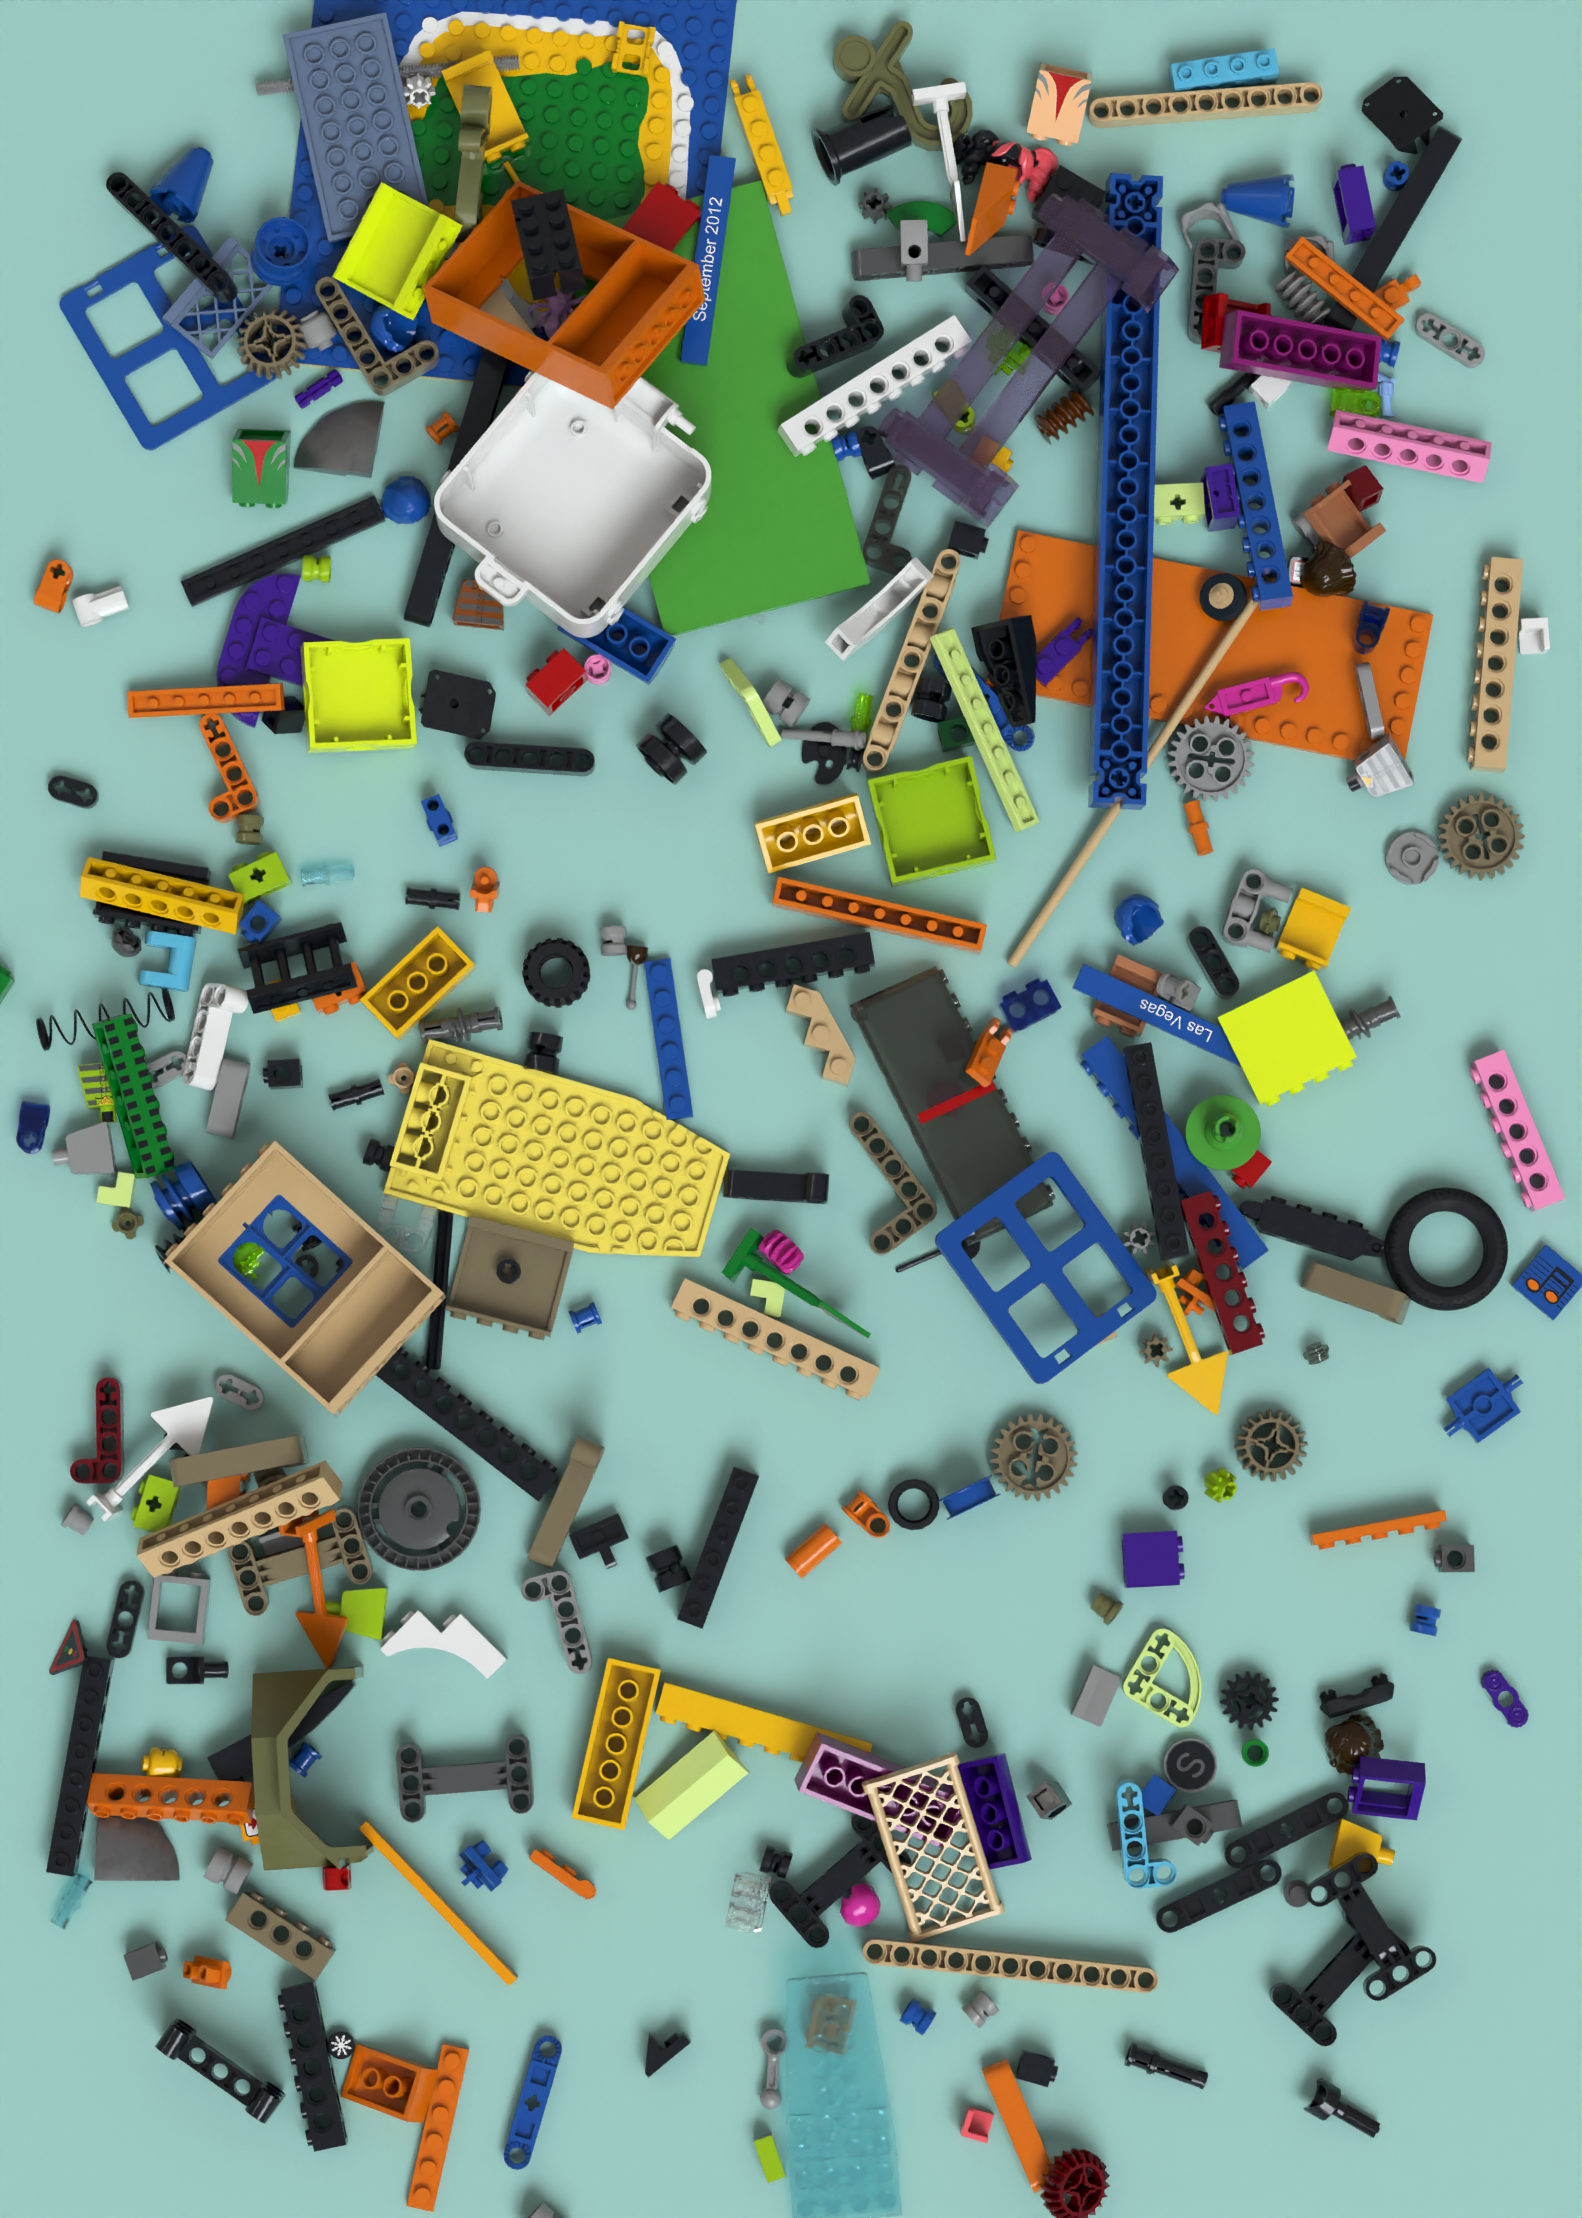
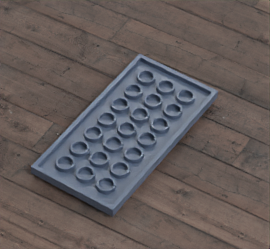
M386 12L283 34L328 242L332 243L353 238L381 182L429 207Z

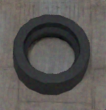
M918 1479L905 1480L898 1484L890 1494L888 1501L889 1513L894 1522L902 1528L909 1530L923 1529L930 1525L937 1517L940 1507L939 1497L934 1488L927 1482ZM908 1489L921 1490L929 1499V1511L920 1520H908L898 1510L899 1497Z

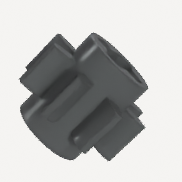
M877 188L870 194L864 192V202L858 203L860 209L864 210L862 213L864 220L869 216L874 224L882 218L887 220V210H892V205L885 203L889 199L888 194L884 193L881 196ZM875 203L880 204L876 205V209L872 210V208L875 206Z

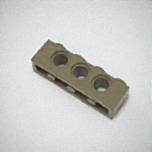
M253 1890L250 1893L247 1891L243 1892L225 1921L317 1980L336 1951L332 1948L333 1943L322 1935L316 1938L310 1934L311 1928L303 1922L297 1920L294 1923L286 1918L288 1913L280 1907L274 1905L271 1908L263 1903L265 1898ZM255 1911L265 1913L267 1920L264 1925L259 1926L253 1922L252 1916ZM277 1926H285L289 1930L287 1940L282 1941L276 1937L275 1930ZM300 1941H308L311 1944L312 1952L310 1955L299 1953L298 1944Z

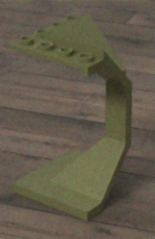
M363 1666L253 1674L252 1763L255 1815L264 1871L336 1866L338 1869H341L346 1863L362 1862L374 1851V1845L332 1847L293 1812L291 1805L289 1737L330 1682L364 1677Z

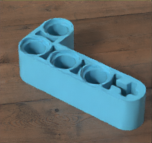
M1123 1780L1115 1788L1124 1879L1131 1887L1136 1889L1171 1885L1177 1877L1176 1868L1171 1861L1165 1858L1148 1859L1141 1790L1135 1782ZM1126 1787H1130L1132 1791H1135V1794H1132L1130 1798L1131 1804L1133 1806L1137 1805V1808L1128 1807L1126 1797L1121 1795L1126 1792ZM1128 1814H1136L1138 1816V1822L1134 1827L1124 1825V1819ZM1132 1841H1138L1141 1844V1849L1137 1854H1129L1127 1852V1845ZM1163 1865L1169 1866L1171 1869L1170 1875L1164 1879L1158 1878V1868ZM1135 1868H1140L1144 1872L1142 1879L1137 1882L1130 1880V1872Z

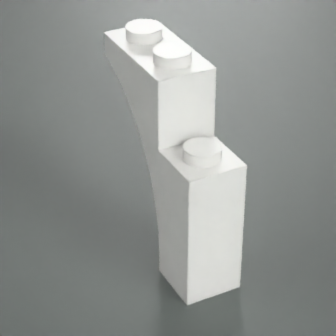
M915 557L878 594L840 624L827 638L825 643L844 661L876 637L891 619L909 607L934 577L933 574Z
M411 1610L400 1621L403 1626L396 1633L391 1630L381 1640L384 1645L380 1650L387 1657L412 1648L440 1649L465 1659L487 1679L507 1660L463 1614H460L458 1617L452 1614L443 1623L442 1626L445 1630L441 1632L420 1610L416 1613Z

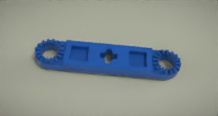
M936 654L933 661L934 667L949 683ZM971 666L983 695L989 694L990 696L988 699L990 703L989 708L1003 740L1013 750L1020 752L1030 749L1035 741L1033 730L1028 725L1012 728L999 702L1000 695ZM1019 730L1026 732L1028 737L1027 743L1023 746L1018 745L1014 740V735Z
M545 2035L536 2042L504 2151V2161L512 2169H522L530 2162L560 2060L562 2045L556 2037L551 2035ZM544 2042H551L555 2045L556 2053L552 2057L542 2055L540 2047ZM532 2095H536L537 2101L541 2102L540 2107L535 2106L533 2110L528 2109L529 2104L525 2102V2099H530ZM520 2148L524 2151L525 2159L521 2163H515L510 2159L509 2154L512 2149Z

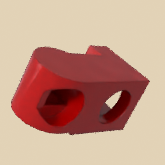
M346 1863L341 1869H338L336 1866L323 1867L324 1890H349L352 1888L350 1863Z

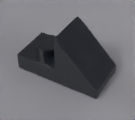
M649 2032L645 2074L648 2078L691 2043L690 2038L685 2032L680 2036L677 2032L670 2036L664 2042L666 2045L664 2049Z

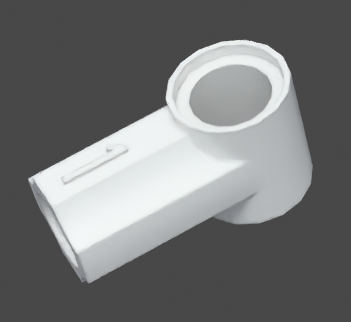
M121 586L96 595L93 593L82 595L72 600L81 627L97 624L106 616L129 609Z

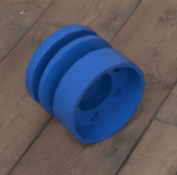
M286 217L272 218L263 223L257 232L250 258L252 269L258 278L267 284L275 286L290 285L299 279L304 272L311 249L310 236L304 226L296 220Z
M189 1159L174 1168L178 1179L174 1183L165 1174L161 1176L166 1188L162 1189L156 1180L150 1183L154 1199L165 1217L180 1231L186 1228L180 1216L185 1215L192 1224L195 1222L191 1211L193 1208L196 1207L202 1214L211 1203L217 1204L207 1184Z

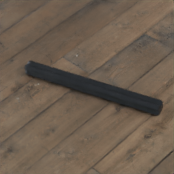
M440 1210L433 1284L447 1298L454 1214ZM446 1298L430 1314L426 1367L432 1370H439L441 1368Z

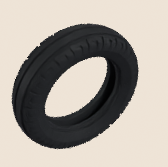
M1443 1187L1421 1192L1399 1208L1387 1229L1384 1253L1386 1265L1394 1283L1412 1301L1434 1310L1454 1311L1478 1303L1497 1286L1507 1264L1508 1241L1499 1216L1488 1203L1468 1191ZM1446 1211L1460 1214L1471 1221L1480 1233L1483 1242L1481 1265L1474 1276L1461 1285L1453 1287L1434 1285L1421 1277L1411 1262L1409 1242L1412 1232L1423 1218L1432 1213Z

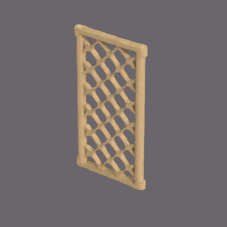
M951 1752L941 1757L862 1782L864 1793L868 1794L910 1928L908 1934L911 1942H918L925 1938L1002 1914L1005 1911L1003 1903L998 1899L958 1769L959 1759L956 1752ZM944 1765L947 1767L941 1775L929 1772V1770ZM920 1774L914 1784L902 1780ZM925 1776L938 1780L930 1792L919 1788ZM895 1782L889 1792L878 1791L877 1787ZM943 1783L953 1786L954 1793L948 1799L935 1795ZM899 1784L911 1788L905 1800L893 1796ZM916 1792L928 1796L924 1806L921 1808L909 1803ZM891 1800L902 1804L896 1816L885 1815L883 1807ZM932 1800L945 1804L941 1813L937 1816L926 1811ZM950 1807L960 1809L962 1817L955 1823L943 1819L947 1809ZM907 1808L919 1812L913 1824L900 1820ZM923 1816L936 1820L928 1832L917 1828ZM898 1824L910 1829L904 1840L893 1839L891 1831ZM939 1824L952 1827L946 1839L933 1835ZM957 1831L967 1832L969 1840L962 1847L950 1843ZM914 1832L926 1836L920 1848L908 1844ZM930 1840L943 1844L937 1855H931L924 1851ZM948 1847L959 1851L953 1863L941 1859V1856ZM905 1848L917 1852L911 1864L900 1863L898 1855ZM964 1855L974 1856L976 1864L969 1871L957 1866ZM921 1856L934 1860L930 1869L926 1872L915 1868ZM937 1864L950 1867L944 1879H939L932 1875ZM955 1871L967 1875L960 1887L948 1883ZM912 1872L924 1876L923 1881L917 1888L908 1886L906 1878ZM971 1879L982 1881L984 1888L977 1894H972L965 1890ZM928 1880H934L941 1884L935 1895L922 1891ZM946 1887L957 1891L951 1903L939 1899V1896ZM962 1895L974 1899L968 1910L955 1906ZM919 1896L932 1900L926 1911L915 1910L913 1902ZM979 1902L989 1904V1907L973 1912ZM937 1903L948 1907L942 1919L930 1915L931 1910ZM952 1911H957L961 1914H964L963 1916L947 1921ZM928 1919L939 1923L924 1929L920 1927Z

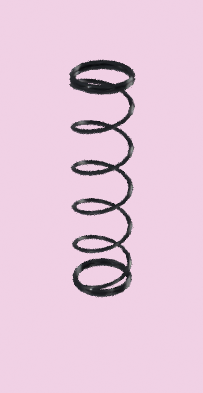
M167 988L162 989V996L168 1019L162 1012L152 992L148 993L146 1025L140 1022L127 998L123 1000V1014H126L127 1002L135 1019L144 1028L148 1026L150 1020V995L162 1017L168 1022L175 1020L174 1009ZM100 1003L99 1021H101V1007L104 1010L107 1018H110L104 1005ZM77 1009L74 1011V1037L71 1043L65 1038L53 1015L50 1016L49 1040L43 1019L41 1017L36 1019L40 1043L45 1052L51 1047L52 1019L62 1038L69 1045H73L76 1040L77 1014L88 1034L96 1040Z

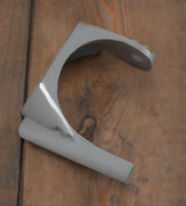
M1208 202L1193 211L1185 213L1178 220L1185 244L1190 252L1194 249L1188 238V231L1192 225L1204 219H1213L1220 222L1232 240L1240 241L1223 203L1216 205L1214 202Z
M1321 235L1304 237L1335 262L1333 241H1326V238ZM1291 237L1286 240L1284 258L1301 237ZM1284 259V274L1287 275L1289 274L1288 261Z

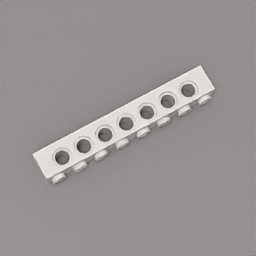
M953 315L788 419L779 426L777 432L794 457L801 453L803 456H806L817 448L815 444L823 439L825 442H828L839 434L837 430L844 426L848 429L860 421L859 416L866 412L871 415L882 407L881 403L889 398L890 401H893L904 393L902 389L908 385H911L912 388L919 385L926 379L924 375L932 371L935 374L947 366L946 361L953 357L955 360L963 357L969 352L967 348L972 340L956 316ZM941 342L945 344L947 351H938L935 343ZM913 357H922L926 365H917ZM892 370H900L904 375V379L894 378ZM870 384H879L882 388V392H873L870 388ZM856 397L859 399L861 406H852L848 398ZM835 411L839 416V420H830L826 412ZM811 424L815 426L817 434L807 433L805 425Z

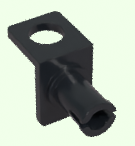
M204 1657L166 1658L167 1684H204V1678H228L229 1667L227 1661L204 1662ZM179 1662L187 1667V1674L180 1679L176 1678L172 1673L173 1666Z

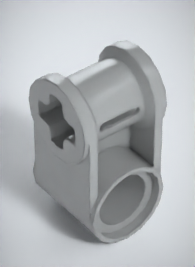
M1168 972L1163 973L1157 983V993L1170 1004L1191 1013L1201 987L1190 980L1178 979Z

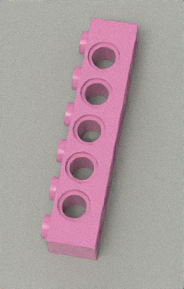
M1336 410L1329 433L1327 451L1483 483L1490 461L1492 442Z
M1505 1050L1471 1063L1472 1069H1470L1472 1080L1475 1084L1479 1083L1483 1092L1480 1094L1481 1102L1485 1109H1490L1493 1117L1490 1119L1491 1126L1495 1134H1500L1503 1141L1500 1144L1502 1153L1506 1159L1510 1158L1513 1168H1510L1511 1175L1515 1183H1520L1523 1193H1520L1524 1206L1526 1208L1530 1207L1531 1212L1565 1199ZM1495 1075L1501 1079L1502 1085L1500 1089H1493L1489 1085L1490 1076ZM1501 1100H1506L1511 1104L1512 1110L1510 1114H1504L1500 1111L1499 1103ZM1511 1125H1517L1521 1128L1522 1135L1520 1139H1514L1510 1136L1509 1128ZM1521 1150H1528L1531 1153L1532 1161L1529 1164H1525L1520 1160L1519 1153ZM1532 1174H1536L1542 1179V1186L1539 1189L1533 1188L1530 1185L1529 1179Z

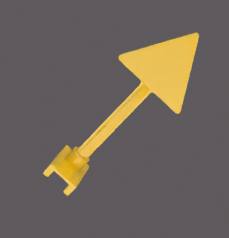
M1167 1260L1164 1262L1165 1267L1155 1270L1156 1272L1150 1268L1144 1270L1149 1281L1155 1285L1158 1284L1161 1293H1164L1190 1360L1189 1365L1167 1373V1377L1217 1415L1219 1413L1228 1353L1227 1351H1221L1201 1359L1174 1290L1176 1285L1173 1278L1180 1275L1176 1264Z

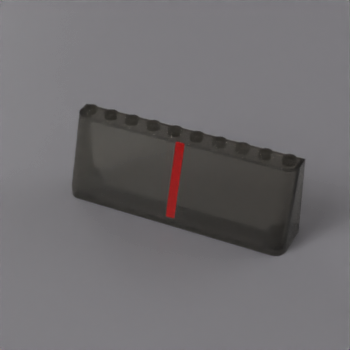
M934 966L849 1005L848 1010L853 1020L859 1023L858 1029L862 1033L955 1221L1034 1162L1028 1153L1032 1151V1148L1026 1136L1021 1138L1017 1130L1020 1124L1014 1112L1009 1114L1005 1106L1008 1100L1002 1088L997 1090L993 1082L996 1079V1075H994L991 1084L984 1088L965 1072L977 1041L973 1042L969 1034L973 1030L967 1017L961 1018L957 1010L961 1005L955 993L950 994L946 987L949 981L943 969L937 970ZM1041 1182L1019 1198L1015 1205L1026 1220L1053 1207L1052 1200L1056 1199V1196L1049 1184L1045 1186ZM992 1218L965 1238L963 1243L967 1249L1006 1229L998 1218Z

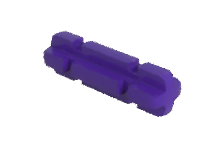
M336 369L326 374V378L322 377L307 387V391H301L295 395V401L301 409L310 405V401H316L331 391L332 386L336 387L343 382L342 376Z

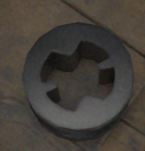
M851 747L846 770L854 768L856 772H860L865 749L857 751L854 747Z
M302 1255L297 1258L295 1263L300 1268L304 1260H308V1264L313 1262L314 1267L311 1268V1273L308 1275L314 1278L319 1269L316 1259L311 1255Z
M511 1259L501 1261L496 1269L498 1278L506 1284L515 1283L521 1275L520 1266ZM511 1264V1268L514 1266L516 1268V1272L512 1274V1279H506V1275L504 1277L501 1275V1271L505 1270V1265Z

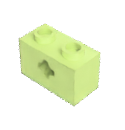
M1203 482L1155 485L1154 522H1157V525H1170L1176 520H1183L1184 524H1195L1199 522V519L1204 518ZM1174 500H1178V503L1181 505L1180 510H1176L1175 505H1172Z

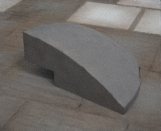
M385 402L354 403L325 416L304 438L296 455L293 468L339 476L353 475L372 478Z
M111 1815L107 1818L98 1817L94 1880H180L177 1855L174 1847L166 1837L162 1826L157 1821L146 1817H136L135 1819H125L121 1816Z

